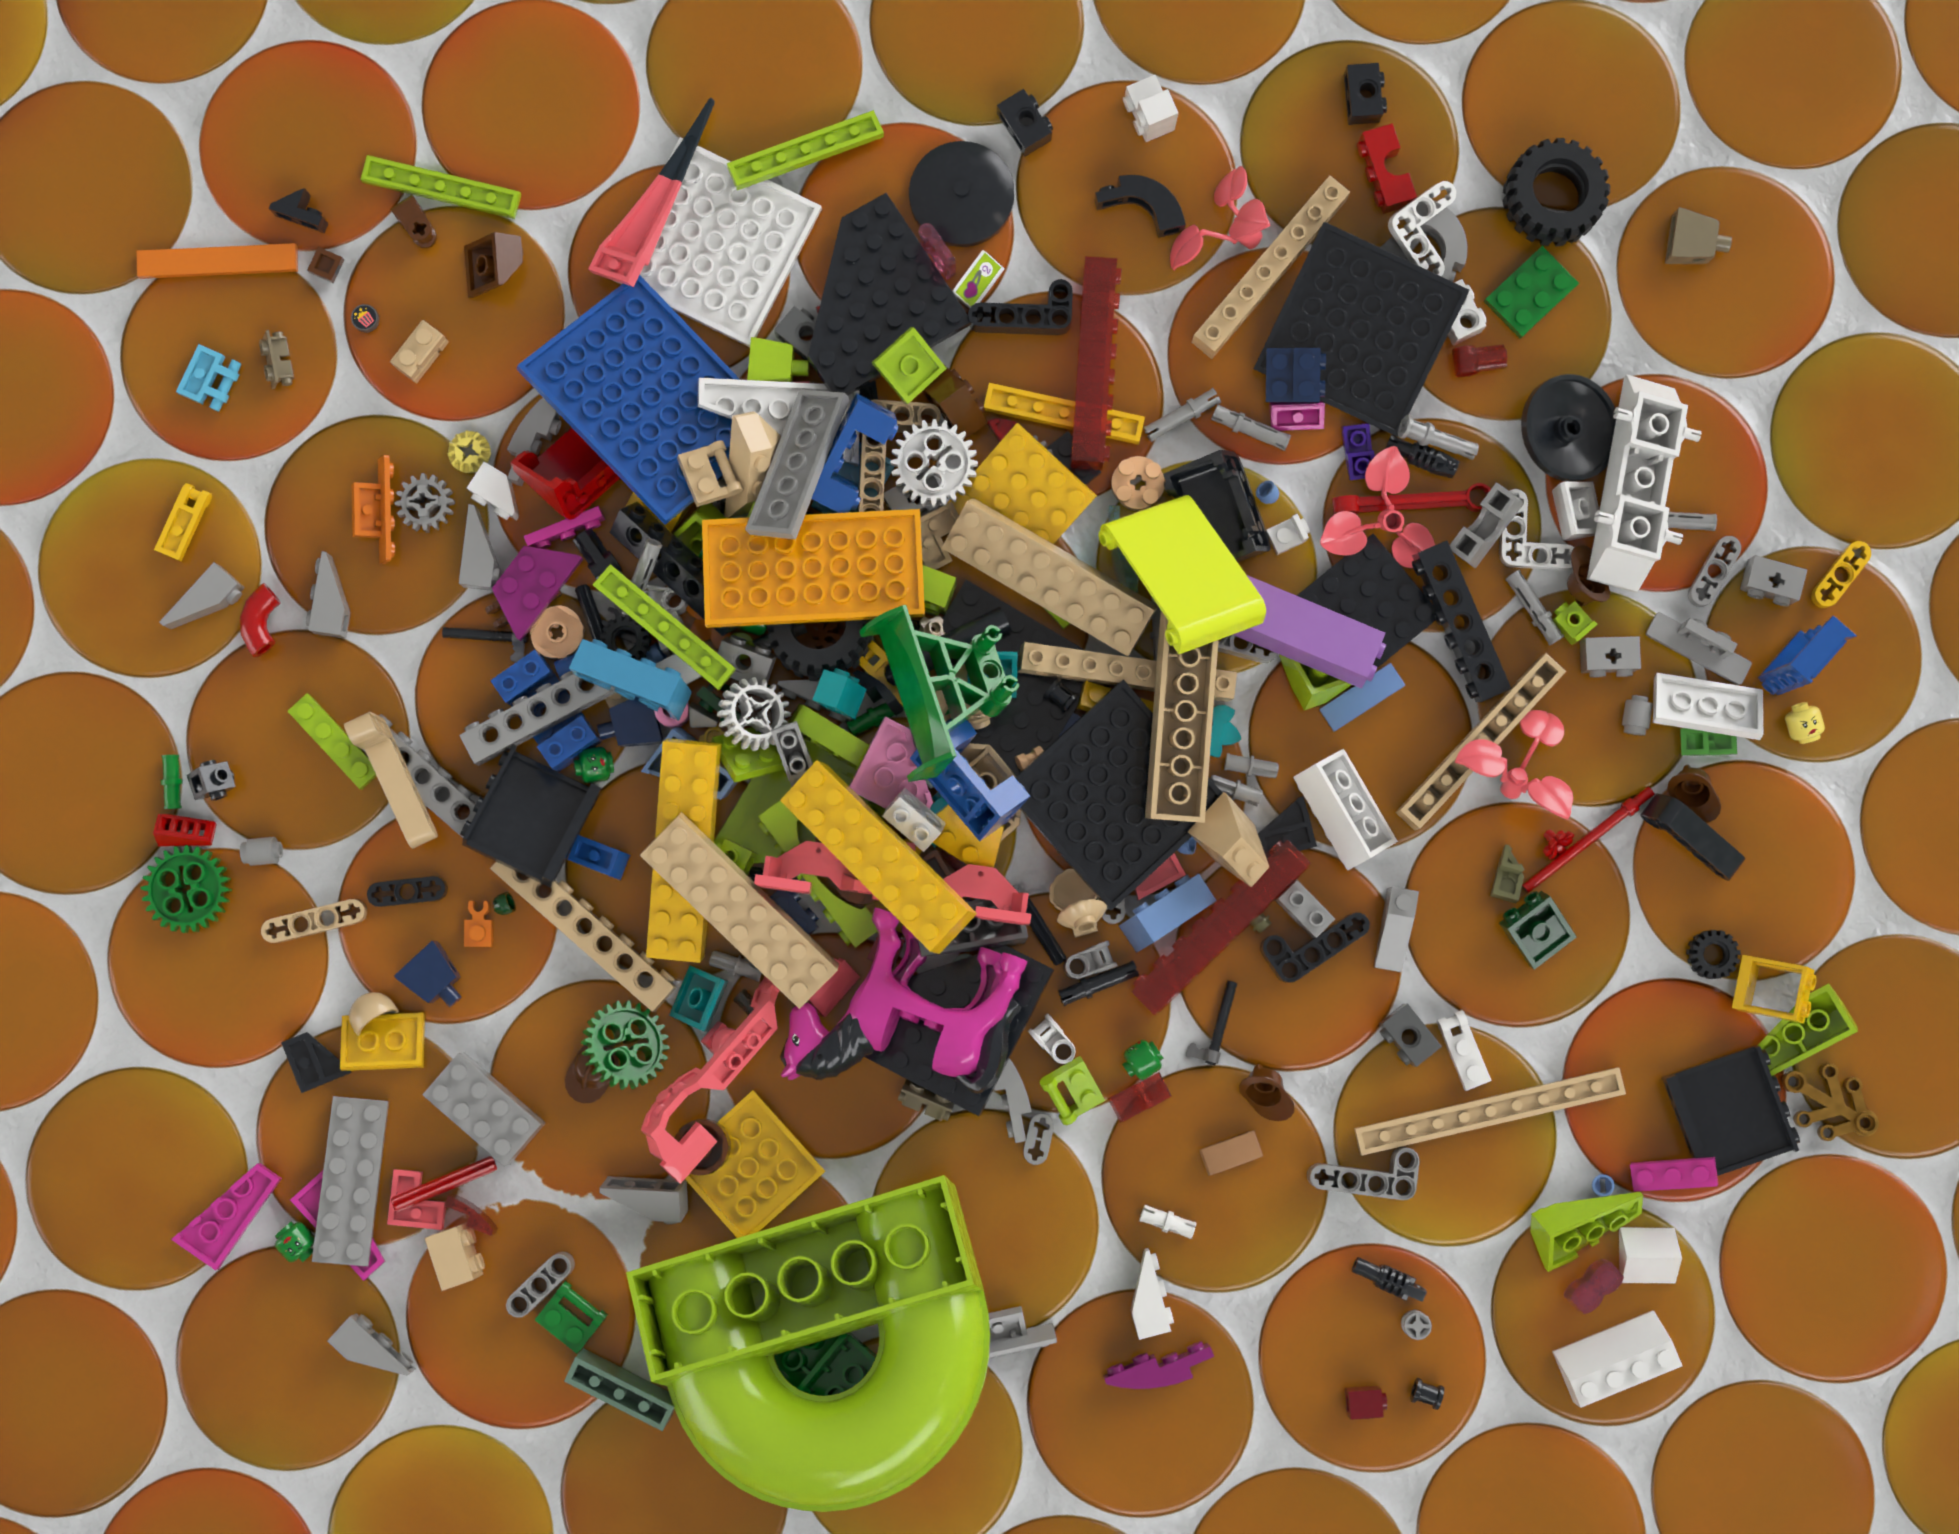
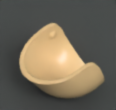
M371 992L363 994L355 1000L349 1011V1021L354 1032L359 1036L363 1027L377 1016L389 1011H394L395 1013L399 1011L389 997L382 993Z

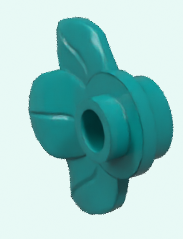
M1217 705L1213 708L1210 756L1219 758L1221 756L1222 745L1235 744L1242 738L1237 728L1230 722L1235 714V710L1229 706Z

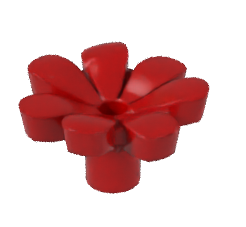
M1551 829L1547 830L1543 837L1548 841V845L1543 849V853L1550 860L1554 859L1557 854L1561 855L1566 851L1564 847L1572 844V838L1575 835L1570 831L1565 833L1561 830L1555 834Z

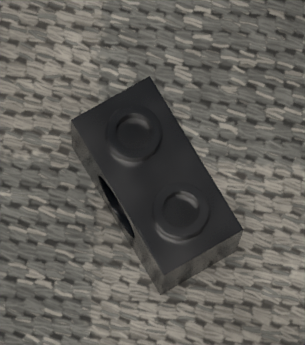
M1379 63L1347 65L1344 72L1348 125L1380 123L1383 113L1387 112L1386 97H1382L1381 88H1384L1385 78L1384 72L1379 70ZM1368 90L1371 92L1372 97L1365 98L1360 94V91Z
M1022 89L997 105V115L1025 157L1051 141L1053 127L1046 116L1042 117L1037 110L1039 105L1032 94L1028 96L1026 91ZM1024 117L1032 119L1033 123L1029 126H1024L1019 121Z

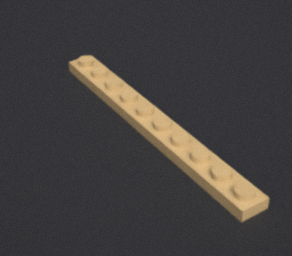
M1616 1067L1354 1128L1360 1155L1363 1156L1625 1095L1626 1092L1620 1068Z

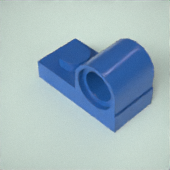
M579 835L567 860L621 880L630 855Z

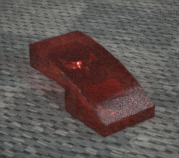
M1160 1072L1109 1097L1108 1100L1121 1123L1172 1097Z
M456 1194L448 1195L444 1206L469 1215L467 1227L490 1236L496 1234L498 1227L479 1207Z

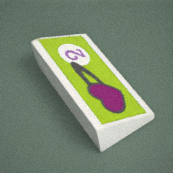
M982 250L952 292L959 302L970 309L972 305L982 301L1002 274L1004 268L987 252Z

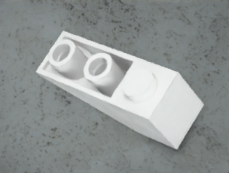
M1148 1248L1143 1251L1131 1305V1313L1139 1340L1171 1332L1169 1324L1174 1323L1170 1307L1165 1308L1162 1297L1167 1296L1163 1280H1157L1155 1270H1159L1160 1267L1156 1253L1151 1254Z

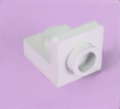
M1295 514L1291 519L1267 529L1266 532L1276 554L1279 555L1306 542L1309 538L1308 533H1310L1305 519H1300L1298 514Z

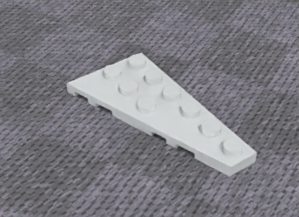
M699 378L698 407L732 419L734 415L754 411L782 436L799 389L828 391L824 384ZM857 390V391H855L854 393L848 395V397H849L850 399H849V402H848V404H847V407H846V410H845V412H844L843 417L845 416V414H846V412H847V410H848V408H849V406H850V404H851V402H852V400H853L855 394H856V393L859 394V390ZM855 430L857 438L850 450L848 448L845 449L843 459H845L844 462L858 467L859 431Z

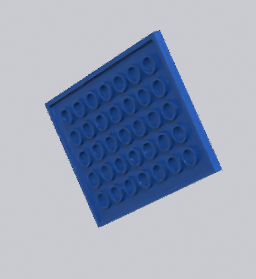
M640 275L634 287L625 284L620 285L517 365V371L664 525L694 502L677 460L679 454L706 447L713 442L722 440L725 444V454L729 461L732 419L698 407V379H740ZM715 456L709 457L708 459L716 479L719 481L723 478Z

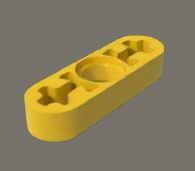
M1856 541L1843 550L1812 591L1811 599L1817 607L1828 608L1840 599L1870 560L1871 549L1868 544ZM1859 548L1862 558L1856 559L1852 564L1847 563L1855 554L1852 550ZM1839 567L1844 568L1848 573V578L1845 582H1840L1835 578V570ZM1831 585L1836 587L1828 594L1830 600L1823 601L1821 599L1823 595L1820 591L1823 592L1829 589Z

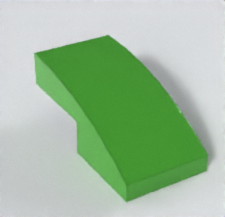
M1688 728L1680 729L1682 756L1737 755V736Z

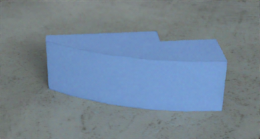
M1390 663L1377 671L1372 681L1366 680L1362 689L1354 686L1319 710L1333 732H1335L1403 688L1405 683Z

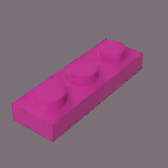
M597 506L582 512L575 519H565L525 535L524 539L529 547L546 549L551 546L552 541L559 538L561 541L571 539L576 536V531L584 528L586 530L598 528L601 526L600 522L606 519L601 508Z
M1715 1157L1633 1162L1630 1164L1634 1192L1718 1186Z

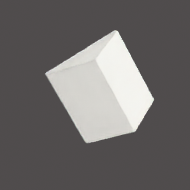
M1562 482L1552 490L1563 542L1595 536L1597 522L1594 521V518L1596 517L1595 513L1599 510L1593 482Z
M1621 1227L1619 1229L1620 1283H1676L1682 1255L1675 1228Z

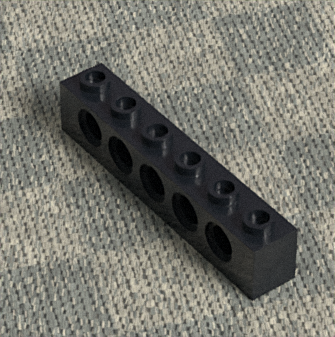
M639 502L620 509L609 533L638 559L646 539L651 538L659 541L663 546L660 549L652 572L705 620L703 560L694 554ZM740 626L713 628L720 635L724 636Z
M1446 540L1412 555L1414 559L1412 561L1413 569L1417 576L1421 575L1425 584L1422 586L1423 592L1427 600H1431L1434 605V618L1444 628L1446 633L1444 635L1445 643L1450 650L1453 649L1457 658L1454 660L1455 666L1461 675L1464 674L1467 681L1465 688L1469 697L1474 699L1475 702H1483L1512 689L1448 541ZM1435 566L1443 571V578L1440 581L1433 577L1432 571ZM1446 591L1451 592L1454 597L1452 605H1447L1443 600V595ZM1457 615L1464 620L1462 630H1458L1454 625V619ZM1468 640L1472 641L1475 645V651L1472 655L1465 651V643ZM1478 665H1482L1485 668L1486 674L1483 679H1479L1475 674Z

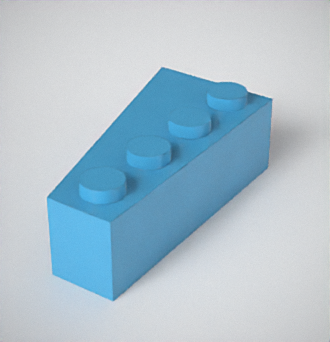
M582 639L569 667L575 676L607 690H610L613 686L615 687L614 691L629 700H634L635 697H638L639 701L647 705L648 708L658 712L659 707L668 711L670 718L677 721L680 720L692 691L680 677L681 674L678 671L668 667L664 671L657 668L656 664L648 659L641 658L639 661L631 658L632 654L625 650L617 648L615 652L608 649V645L599 640L593 639L592 642Z

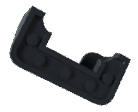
M1218 450L1163 474L1165 478L1164 488L1167 494L1175 499L1185 495L1191 496L1237 562L1270 551L1271 546L1242 462L1236 452Z

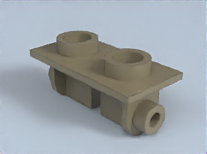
M266 330L262 340L259 341L261 355L266 356L267 365L264 366L266 381L271 382L272 389H275L278 382H281L282 386L292 385L294 375L291 360H280V357H288L290 355L287 337L283 336V332L272 333L273 337H270L269 330Z
M906 1079L898 1097V1100L902 1102L901 1105L918 1112L922 1103L928 1105L924 1114L939 1121H942V1119L948 1121L954 1107V1103Z

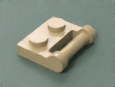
M722 440L713 442L706 447L679 454L677 457L696 507L735 496L743 491L741 483L734 476L725 454L726 447ZM715 456L727 486L720 488L708 459L709 457Z

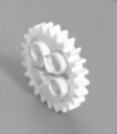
M933 419L932 426H928L926 421L922 420L921 429H918L913 424L912 434L905 430L903 431L905 441L896 440L900 449H892V454L898 457V459L890 460L892 466L898 467L892 471V476H900L895 482L896 486L905 485L902 494L906 495L912 492V502L920 497L921 506H924L927 500H931L932 507L936 506L937 500H941L943 506H946V498L948 497L953 502H956L955 494L957 492L963 496L965 495L964 485L972 487V482L968 477H976V472L970 468L978 466V461L971 460L970 458L976 456L977 452L976 450H968L973 445V441L968 440L964 442L966 432L956 434V424L951 429H947L946 420L941 427L937 426L936 419ZM934 438L942 442V446L938 450H931L927 447L928 441ZM948 446L952 447L950 452L939 459L940 467L932 466L921 480L916 479L918 475L929 468V459L937 460ZM912 457H918L923 461V464L918 469H912L908 466V461ZM954 457L960 460L961 465L957 469H949L946 466V461ZM937 476L942 482L939 487L930 488L926 484L928 478Z

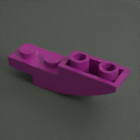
M1202 1341L1188 1346V1351L1177 1355V1352L1162 1357L1163 1362L1159 1364L1154 1354L1148 1356L1147 1353H1142L1132 1358L1133 1363L1123 1367L1122 1363L1108 1368V1373L1103 1375L1107 1385L1121 1388L1150 1389L1165 1387L1193 1378L1189 1367L1214 1357L1210 1345L1208 1343L1203 1345Z

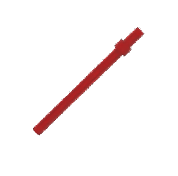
M1646 787L1634 798L1629 797L1621 804L1620 809L1523 883L1522 888L1527 893H1530L1628 815L1630 817L1640 810L1639 807L1655 795L1650 787Z

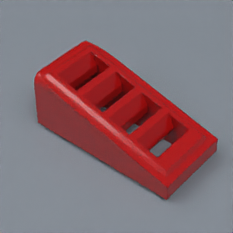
M158 814L153 834L158 846H212L217 824L215 821L171 814ZM200 830H204L203 836L199 835Z

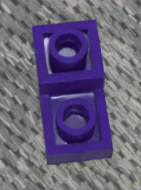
M1369 423L1341 426L1349 480L1365 479L1366 468L1374 457Z

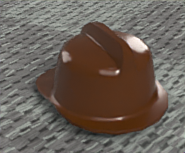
M1577 545L1572 550L1571 564L1573 571L1567 579V588L1581 607L1594 601L1606 602L1610 598L1608 585L1587 579L1592 549L1585 545Z
M1687 764L1682 771L1668 782L1667 790L1669 795L1685 804L1705 823H1709L1719 816L1721 811L1720 799L1712 786L1709 775L1699 768H1691Z
M585 1045L578 1051L565 1077V1088L569 1096L583 1104L593 1103L600 1099L610 1084V1079L602 1083L600 1082L602 1076L600 1072L592 1075L595 1069L594 1064L586 1066V1062L591 1058L590 1056L582 1055V1052L588 1049V1046ZM611 1046V1047H603V1050H604V1051H608V1050L614 1049L612 1046ZM612 1055V1063L616 1066H619L618 1057Z
M1257 1064L1249 1076L1239 1084V1092L1262 1117L1272 1121H1284L1293 1115L1295 1111L1294 1103L1284 1090L1282 1077L1275 1070L1264 1068L1262 1065Z

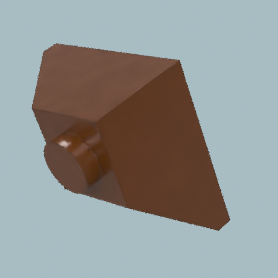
M493 232L464 246L468 298H474L503 285L523 263L521 236Z

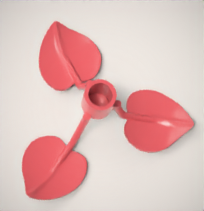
M1238 166L1237 169L1228 173L1220 181L1214 193L1216 205L1223 207L1228 204L1237 216L1229 229L1230 236L1205 229L1199 231L1196 225L1187 227L1178 235L1171 249L1170 264L1174 271L1177 267L1189 263L1198 255L1203 246L1202 236L1204 235L1227 240L1233 244L1240 242L1248 249H1253L1260 243L1262 239L1261 231L1270 227L1263 203L1258 199H1253L1245 203L1240 210L1234 205V200L1239 199L1244 194L1247 186V173L1242 166Z
M1396 446L1388 447L1376 454L1369 462L1365 471L1367 487L1372 491H1381V496L1387 506V510L1379 514L1376 523L1362 526L1360 518L1355 513L1349 511L1337 512L1326 523L1320 539V545L1325 550L1337 555L1356 554L1367 544V537L1363 530L1381 528L1384 531L1396 532L1399 536L1392 543L1391 551L1393 558L1401 566L1413 568L1412 561L1414 559L1412 555L1435 545L1428 529L1419 523H1409L1401 532L1404 525V517L1399 511L1394 510V505L1391 504L1387 492L1391 494L1401 492L1409 482L1410 472L1406 461Z
M1531 710L1520 721L1521 730L1525 735L1535 738L1520 768L1511 769L1508 773L1507 759L1501 757L1502 750L1500 746L1492 741L1485 739L1471 741L1458 753L1455 763L1464 765L1480 775L1497 777L1502 774L1500 791L1505 797L1517 799L1522 792L1526 793L1528 791L1531 799L1538 805L1559 817L1569 819L1573 802L1571 788L1561 779L1552 776H1546L1542 781L1534 778L1528 782L1525 771L1539 741L1550 747L1561 742L1564 736V727L1560 719L1546 711Z

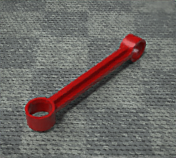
M1476 483L1465 491L1387 496L1396 511L1466 506L1472 512H1481L1482 507L1476 506L1470 501V491L1480 489L1487 496L1491 489L1486 484ZM1345 495L1332 499L1333 515L1341 511L1359 514L1387 510L1382 496L1359 497L1357 495Z

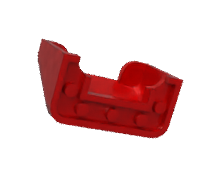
M570 428L538 458L533 452L527 450L518 454L510 462L514 472L555 511L568 520L578 517L620 479L573 428Z

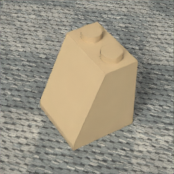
M1225 792L1206 811L1205 823L1196 822L1188 831L1215 862L1250 887L1269 868L1255 824Z

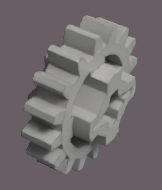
M421 473L420 480L411 476V484L402 483L405 488L404 492H396L401 497V500L396 501L395 505L402 508L397 514L400 518L406 517L403 523L407 526L413 523L412 528L415 531H418L421 526L426 533H429L430 526L439 530L438 523L442 521L447 524L446 514L453 515L454 513L449 509V505H454L455 501L448 498L453 494L450 488L444 489L447 483L443 480L437 483L438 478L433 474L429 480L424 473ZM430 487L437 489L441 496L432 495ZM425 498H427L430 503H426L425 508H423L420 503H424ZM438 509H440L439 512L433 517V515L435 514V512H436ZM409 510L418 511L420 519L413 517Z

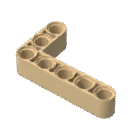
M871 400L895 414L904 413L908 417L906 421L897 420V425L899 426L897 432L903 433L904 430L913 433V424L918 429H921V416L930 415L933 419H936L937 426L940 421V410L934 404L917 402L905 404L903 401ZM861 433L858 489L861 500L857 512L883 511L886 443L885 445L882 443L871 445L867 442L869 437ZM869 462H874L879 466V469L877 471H870L865 465ZM874 488L878 495L869 497L865 494L864 490Z
M368 712L344 723L346 733L353 745L366 751L409 846L413 849L437 838L438 834L384 718Z

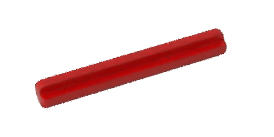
M492 1156L486 1157L392 1197L391 1203L394 1210L400 1212L496 1171L497 1166Z

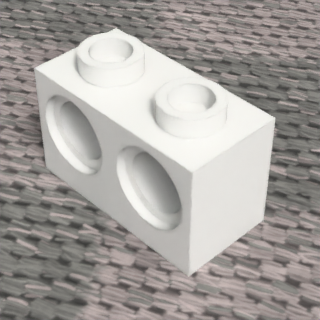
M1463 279L1455 283L1470 291L1448 334L1453 346L1481 333L1486 327V316L1481 308H1477L1473 301L1474 293L1468 284L1465 285ZM1460 319H1469L1472 323V327H1463L1460 323Z
M906 788L887 806L882 815L923 852L942 833L946 824Z

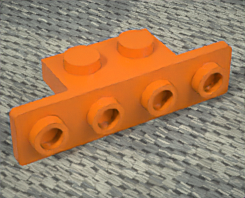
M383 455L378 459V484L358 482L351 484L352 537L379 538V564H387L395 555V543L391 542V531L394 530L395 519L391 515L390 506L394 502V490L390 489V479L393 478L394 466L393 463H390L389 455Z

